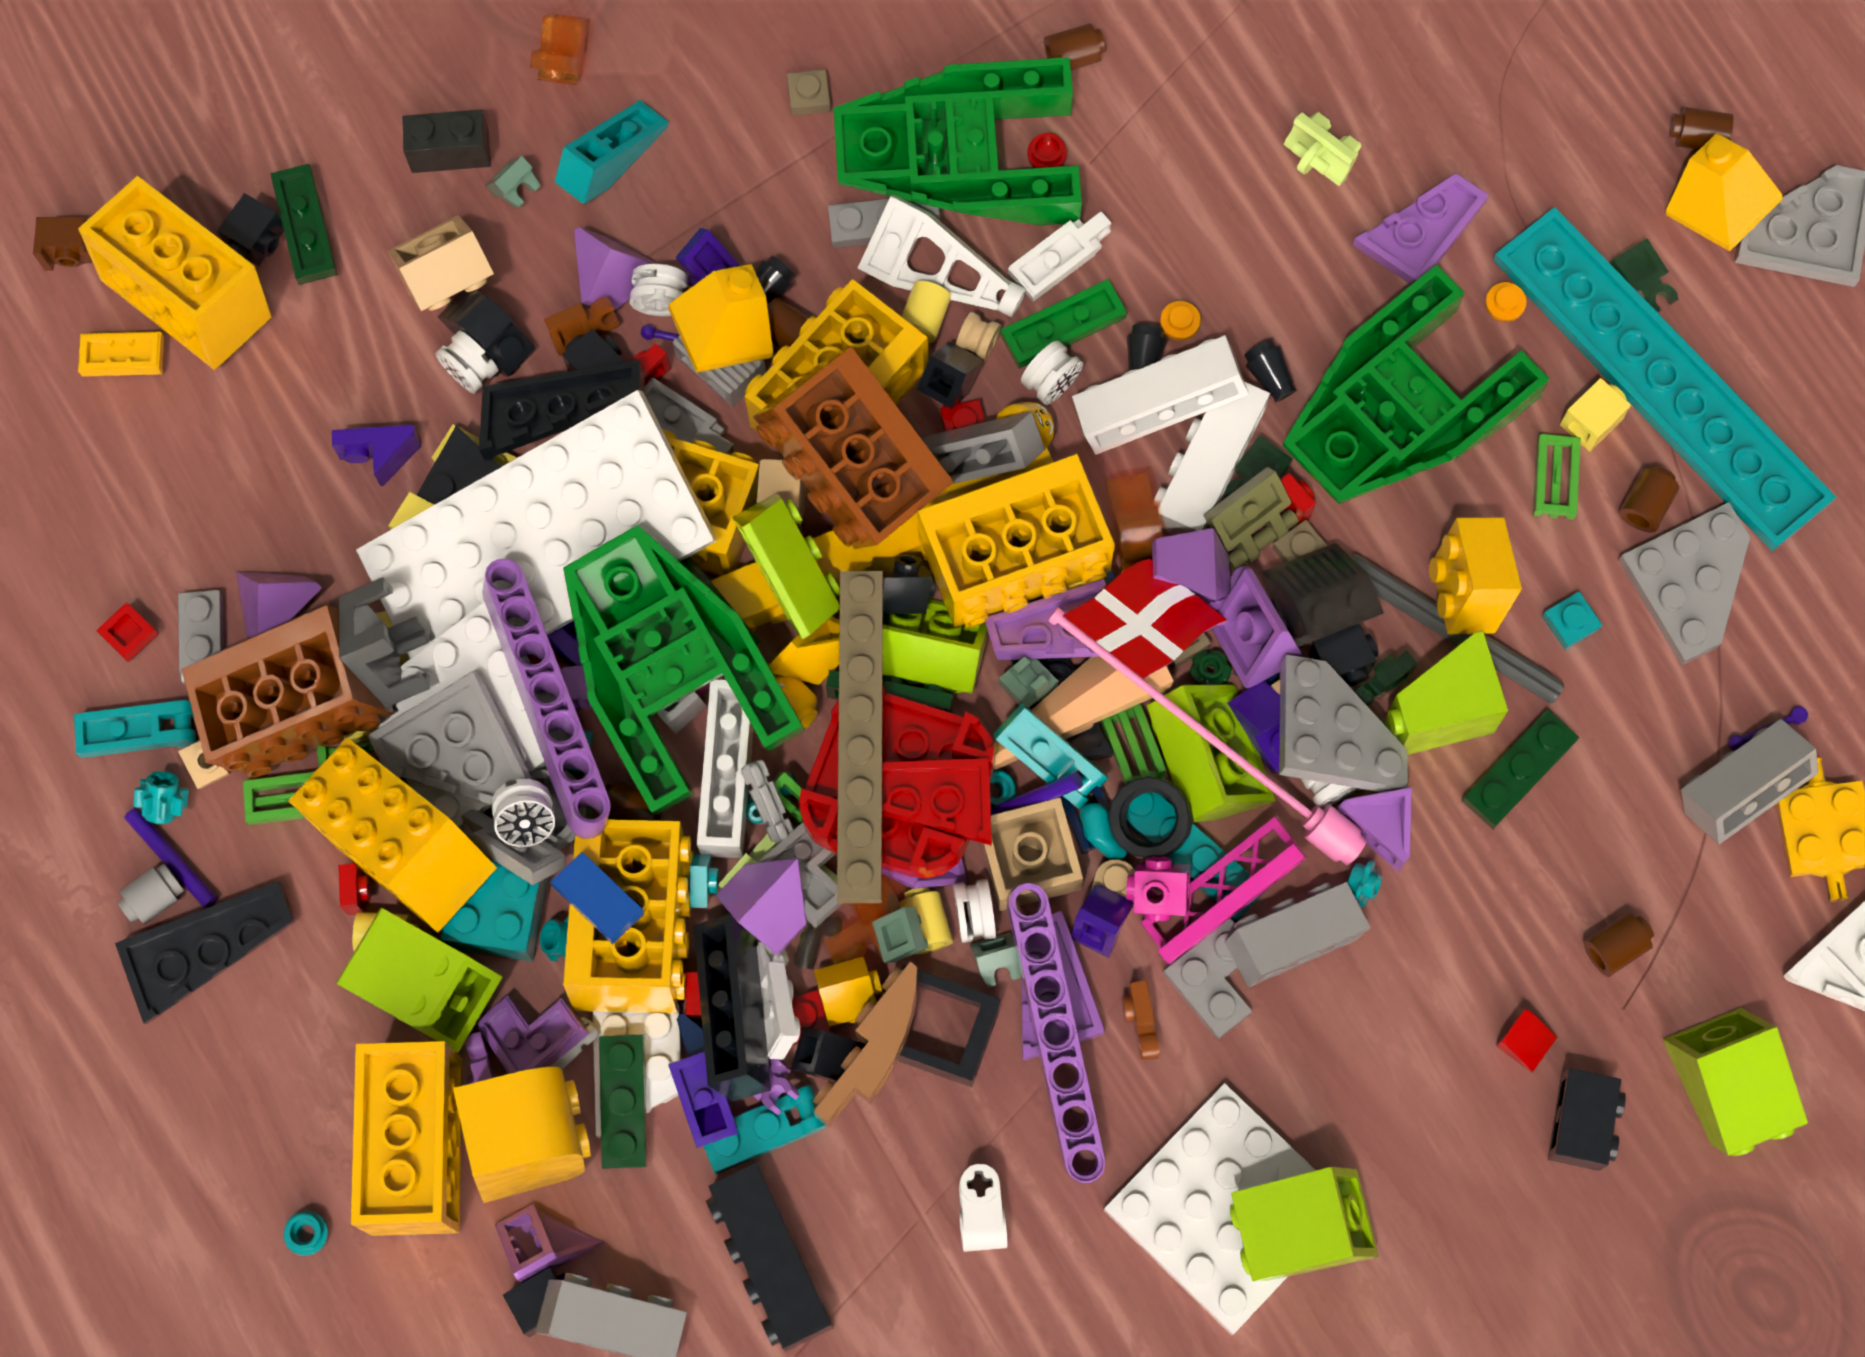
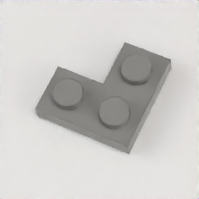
M803 822L788 835V838L783 839L757 862L798 858L805 917L813 927L817 928L842 905L837 902V884L821 869L836 853L816 844L805 831Z
M1231 919L1163 972V975L1217 1041L1252 1013V1010L1226 980V978L1238 970L1225 944V941L1236 931L1234 922Z

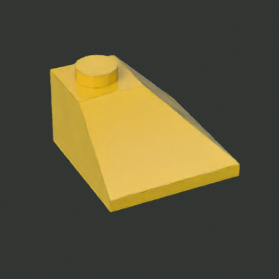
M1716 133L1690 158L1666 209V216L1730 252L1783 198L1782 193L1749 150Z
M752 264L713 271L669 303L668 310L696 373L772 358L773 347L766 295Z

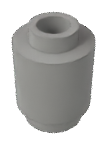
M163 864L156 870L151 867L120 889L119 892L123 898L117 902V905L131 923L140 919L143 925H145L178 901L176 897L183 893L184 890L165 864Z

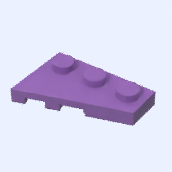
M1455 173L1418 197L1415 203L1401 212H1395L1385 218L1382 224L1367 233L1365 231L1354 238L1353 246L1412 285L1432 267L1439 264L1487 202L1489 195Z
M1098 580L1053 595L1048 599L1043 598L1028 603L1026 607L1012 613L1001 612L988 616L989 618L985 623L997 660H1019L1024 656L1027 659L1099 656L1060 624L1057 623L1054 626L1047 620L1057 607L1066 614L1096 597L1106 587L1105 580Z
M1062 911L1052 914L1078 1038L1081 1043L1104 1035L1105 1031ZM1039 933L1030 935L1025 942L1027 954L1032 958L1044 956L1048 949L1046 938ZM1021 976L1022 1062L1039 1057ZM1044 976L1039 978L1034 986L1036 997L1041 1001H1049L1054 998L1057 993V984L1052 977ZM1059 1019L1049 1021L1044 1028V1037L1050 1044L1062 1042L1067 1034L1065 1024Z

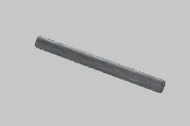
M1354 554L1347 562L1358 574L1354 575L1346 566L1344 567L1343 572L1351 580L1455 645L1459 646L1473 635L1447 634L1444 618H1440L1435 602L1361 556ZM1484 634L1495 670L1548 703H1554L1564 689L1562 681Z

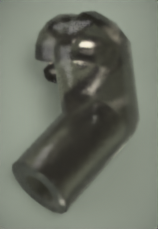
M829 916L817 928L809 923L800 934L793 964L806 969H814L820 942L824 936L831 939L838 938L842 930L843 920L838 916Z

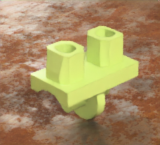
M1302 112L1295 118L1293 128L1283 145L1301 158L1297 171L1305 175L1314 168L1340 186L1347 179L1358 156L1361 143L1350 135L1343 136L1339 140L1329 133L1332 126L1329 119L1321 113L1317 112L1308 117Z

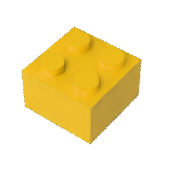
M1456 518L1448 534L1444 535L1442 545L1436 556L1430 560L1429 576L1431 581L1436 583L1438 592L1437 610L1440 618H1444L1447 634H1474L1481 631L1484 634L1496 633L1522 590L1504 518Z

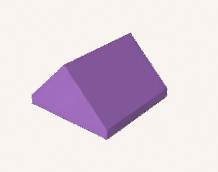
M1245 569L1218 612L1228 621L1211 629L1244 687L1251 688L1280 672V662L1286 654L1303 657L1253 570Z

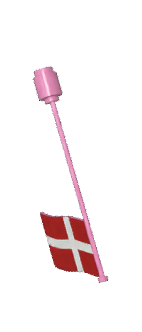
M1150 558L1125 569L1096 597L1066 614L1059 607L1052 612L1047 621L1054 626L1057 623L1302 814L1305 817L1302 826L1306 828L1303 838L1334 862L1341 861L1345 865H1349L1361 853L1366 845L1367 838L1361 834L1362 829L1330 804L1325 805L1323 808L1317 805L1310 811L1144 680L1171 664L1201 634L1228 621L1188 588L1154 579L1153 561Z

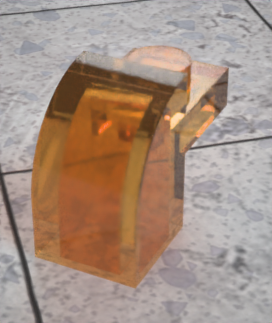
M553 13L543 16L540 49L531 52L530 68L539 69L538 80L571 85L579 83L587 53L589 18Z
M1147 473L1107 480L1106 489L1114 520L1113 538L1122 573L1125 569L1149 558L1153 561L1152 542L1156 538L1162 537L1158 508L1157 505H1154Z
M883 874L882 903L849 904L859 922L823 941L825 950L833 964L840 960L846 962L863 956L867 952L865 947L869 944H872L878 957H882L872 922L900 909L898 898L888 879Z

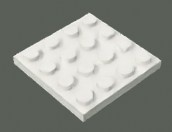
M485 602L400 667V682L417 674L427 672L430 676V689L392 705L394 714L380 720L381 724L373 728L374 731L470 673L475 672L481 675L529 773L541 770L546 766ZM527 655L521 657L522 661L533 665ZM546 692L535 695L539 701L544 703H551L556 700L553 695ZM561 730L549 733L557 741L570 739L569 735ZM405 778L413 790L449 817L460 830L463 829L462 814L471 809L484 813L492 807V805L477 801L476 799Z
M1224 1083L1104 1208V1211L1232 1336L1287 1277L1270 1281L1252 1282L1251 1275L1245 1272L1240 1257L1241 1248H1244L1240 1230H1236L1230 1216V1205L1233 1204L1231 1193L1316 1170Z

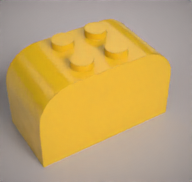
M541 1067L528 1069L453 1088L472 1175L483 1203L567 1181L585 1172L583 1158L591 1156L589 1141L584 1123L575 1125L573 1115L581 1114L574 1080L565 1082L562 1068Z

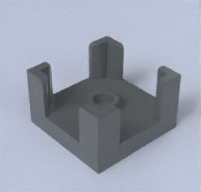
M382 577L339 596V658L387 708L430 689V676L427 672L417 674L400 682V655L427 644L429 641V628L419 617L410 618L390 628L383 623L368 606V604L393 593V587Z

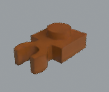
M609 297L597 299L587 310H584L581 303L543 319L559 356L565 352L568 343L576 336H584L592 328L595 331H609L620 324Z
M1147 980L1129 983L1128 996L1121 997L1125 1021H1133L1141 1061L1159 1058L1160 1051L1154 1028L1155 1021Z

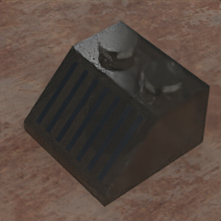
M1337 543L1262 571L1279 616L1297 647L1384 613L1368 573Z

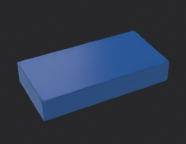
M583 852L550 881L552 887L611 944H614L644 915L643 909Z

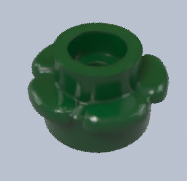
M1203 650L1192 659L1193 666L1190 668V675L1192 680L1198 685H1221L1229 680L1231 666L1227 664V657L1222 652L1217 650L1207 652ZM1213 666L1214 672H1208L1207 667Z

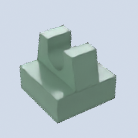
M523 156L511 159L485 187L495 197H500L512 207L519 208L524 201L517 194L518 185H525L530 192L536 191L541 185L531 171L533 167Z
M1024 656L999 678L998 684L1018 705L1023 703L1031 710L1058 685V680L1038 659H1027Z
M903 907L872 922L884 963H895L929 948L928 942L924 939L920 924H922L920 915H917L915 907Z
M1011 932L996 936L994 939L970 944L974 962L988 988L996 986L994 972L1001 967L1008 969L1012 980L1021 978L1018 957Z

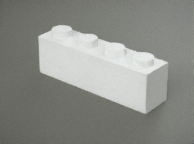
M1226 335L1217 339L1206 340L1199 344V346L1179 354L1168 355L1159 362L1139 370H1130L1121 377L1101 385L1090 386L1083 392L1073 395L1072 398L1084 436L1095 455L1249 394L1236 357Z
M1244 382L1249 395L1206 411L1202 420L1194 419L1186 436V440L1191 443L1185 455L1180 452L1177 453L1168 475L1173 476V479L1168 489L1160 487L1152 503L1151 509L1156 511L1155 527L1173 535L1207 529L1208 524L1203 515L1220 503L1267 408L1269 392Z
M726 680L710 682L697 847L700 854H711V857L742 858L744 856L749 785L745 783L741 768L751 762L754 728Z

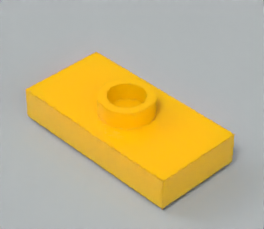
M161 332L80 334L78 372L81 376L162 374L164 336Z

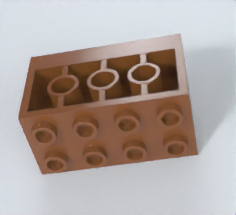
M852 346L825 358L753 416L759 424L756 426V430L760 437L769 446H776L784 457L782 464L786 471L795 480H802L810 491L807 496L812 505L820 513L824 514L826 512L835 523L833 527L834 533L847 547L852 546L854 549L880 544L954 483Z
M325 605L182 668L205 762L223 767L226 771H237L247 774L248 777L266 775L272 771V766L283 761L294 762L308 756L309 750L318 746L336 745L344 740V735L356 730L367 731L376 728L381 724L380 720L394 714L392 705L386 708L340 660L339 610L329 605Z

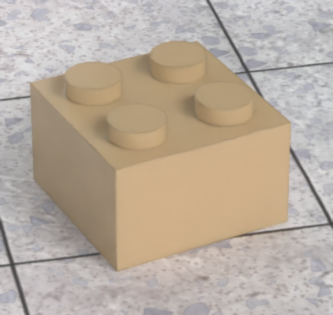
M459 215L387 251L409 295L421 311L427 308L433 311L445 306L451 301L450 296L462 290H465V292L474 291L485 285L487 282L486 278L494 274L473 231Z
M1061 798L991 815L992 846L981 843L999 911L1007 910L1006 899L1008 894L1014 887L1020 884L1033 883L1040 886L1045 891L1048 899L1082 890L1083 876ZM1029 890L1020 892L1016 898V907L1038 902L1037 895Z

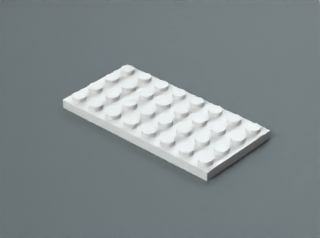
M637 390L361 546L356 551L372 582L384 577L393 587L392 594L381 598V602L393 626L410 618L419 617L429 628L428 643L407 652L411 659L484 603L482 590L485 571L488 565L497 559L513 560L520 566L545 632L548 635L573 621L563 567L615 537L639 525L679 562L717 542L718 539L643 391ZM503 580L493 583L494 586L500 589L513 587L509 582ZM517 617L507 620L509 624L515 627H522L527 624L523 619Z

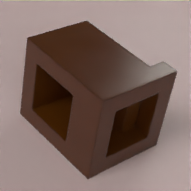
M36 217L33 255L45 271H53L54 263L64 267H76L79 263H93L78 229L87 221L85 217Z

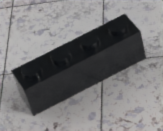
M731 914L695 924L693 927L708 1086L732 1102L771 1091L756 937L739 924Z
M757 1163L709 1185L708 1187L713 1197L705 1201L716 1225L724 1221L731 1237L724 1240V1243L734 1264L736 1265L743 1261L749 1274V1278L742 1282L752 1304L755 1305L761 1302L768 1318L761 1321L771 1345L774 1346L780 1343L782 1349L787 1352L833 1329Z

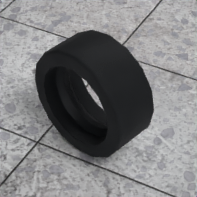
M1154 777L1134 779L1123 786L1112 800L1108 816L1111 833L1119 846L1130 854L1143 858L1165 857L1180 849L1190 836L1193 824L1191 803L1183 790L1170 781ZM1153 792L1161 794L1170 800L1175 808L1176 822L1173 831L1167 838L1161 842L1150 844L1141 842L1132 835L1127 827L1126 815L1129 805L1135 798L1141 794Z

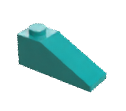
M638 100L564 146L554 182L585 205L608 190L668 128L669 122L641 100Z

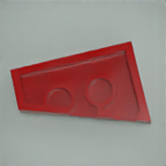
M989 758L882 762V816L992 846Z

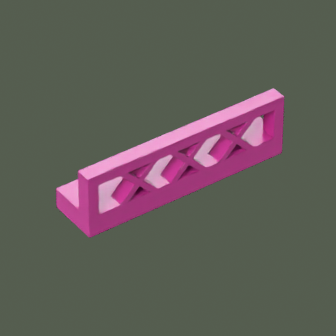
M1273 817L1190 883V907L1186 916H1184L1183 931L1168 942L1154 925L1157 921L1144 919L1141 924L1159 946L1158 952L1168 965L1173 964L1308 857L1280 821ZM1272 830H1275L1288 848L1273 860L1258 858L1260 840ZM1253 846L1252 858L1241 856ZM1235 860L1252 862L1250 878L1239 887L1225 885L1226 868ZM1258 863L1267 864L1257 872ZM1220 872L1219 884L1207 883ZM1200 887L1218 889L1217 902L1214 907L1206 913L1191 911L1193 893ZM1224 890L1233 891L1223 899ZM1190 916L1200 917L1190 925Z

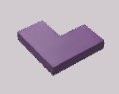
M507 995L475 1023L508 1074L534 1068L551 1067L589 1034V1031L570 1004L562 998L530 1024L515 1000Z

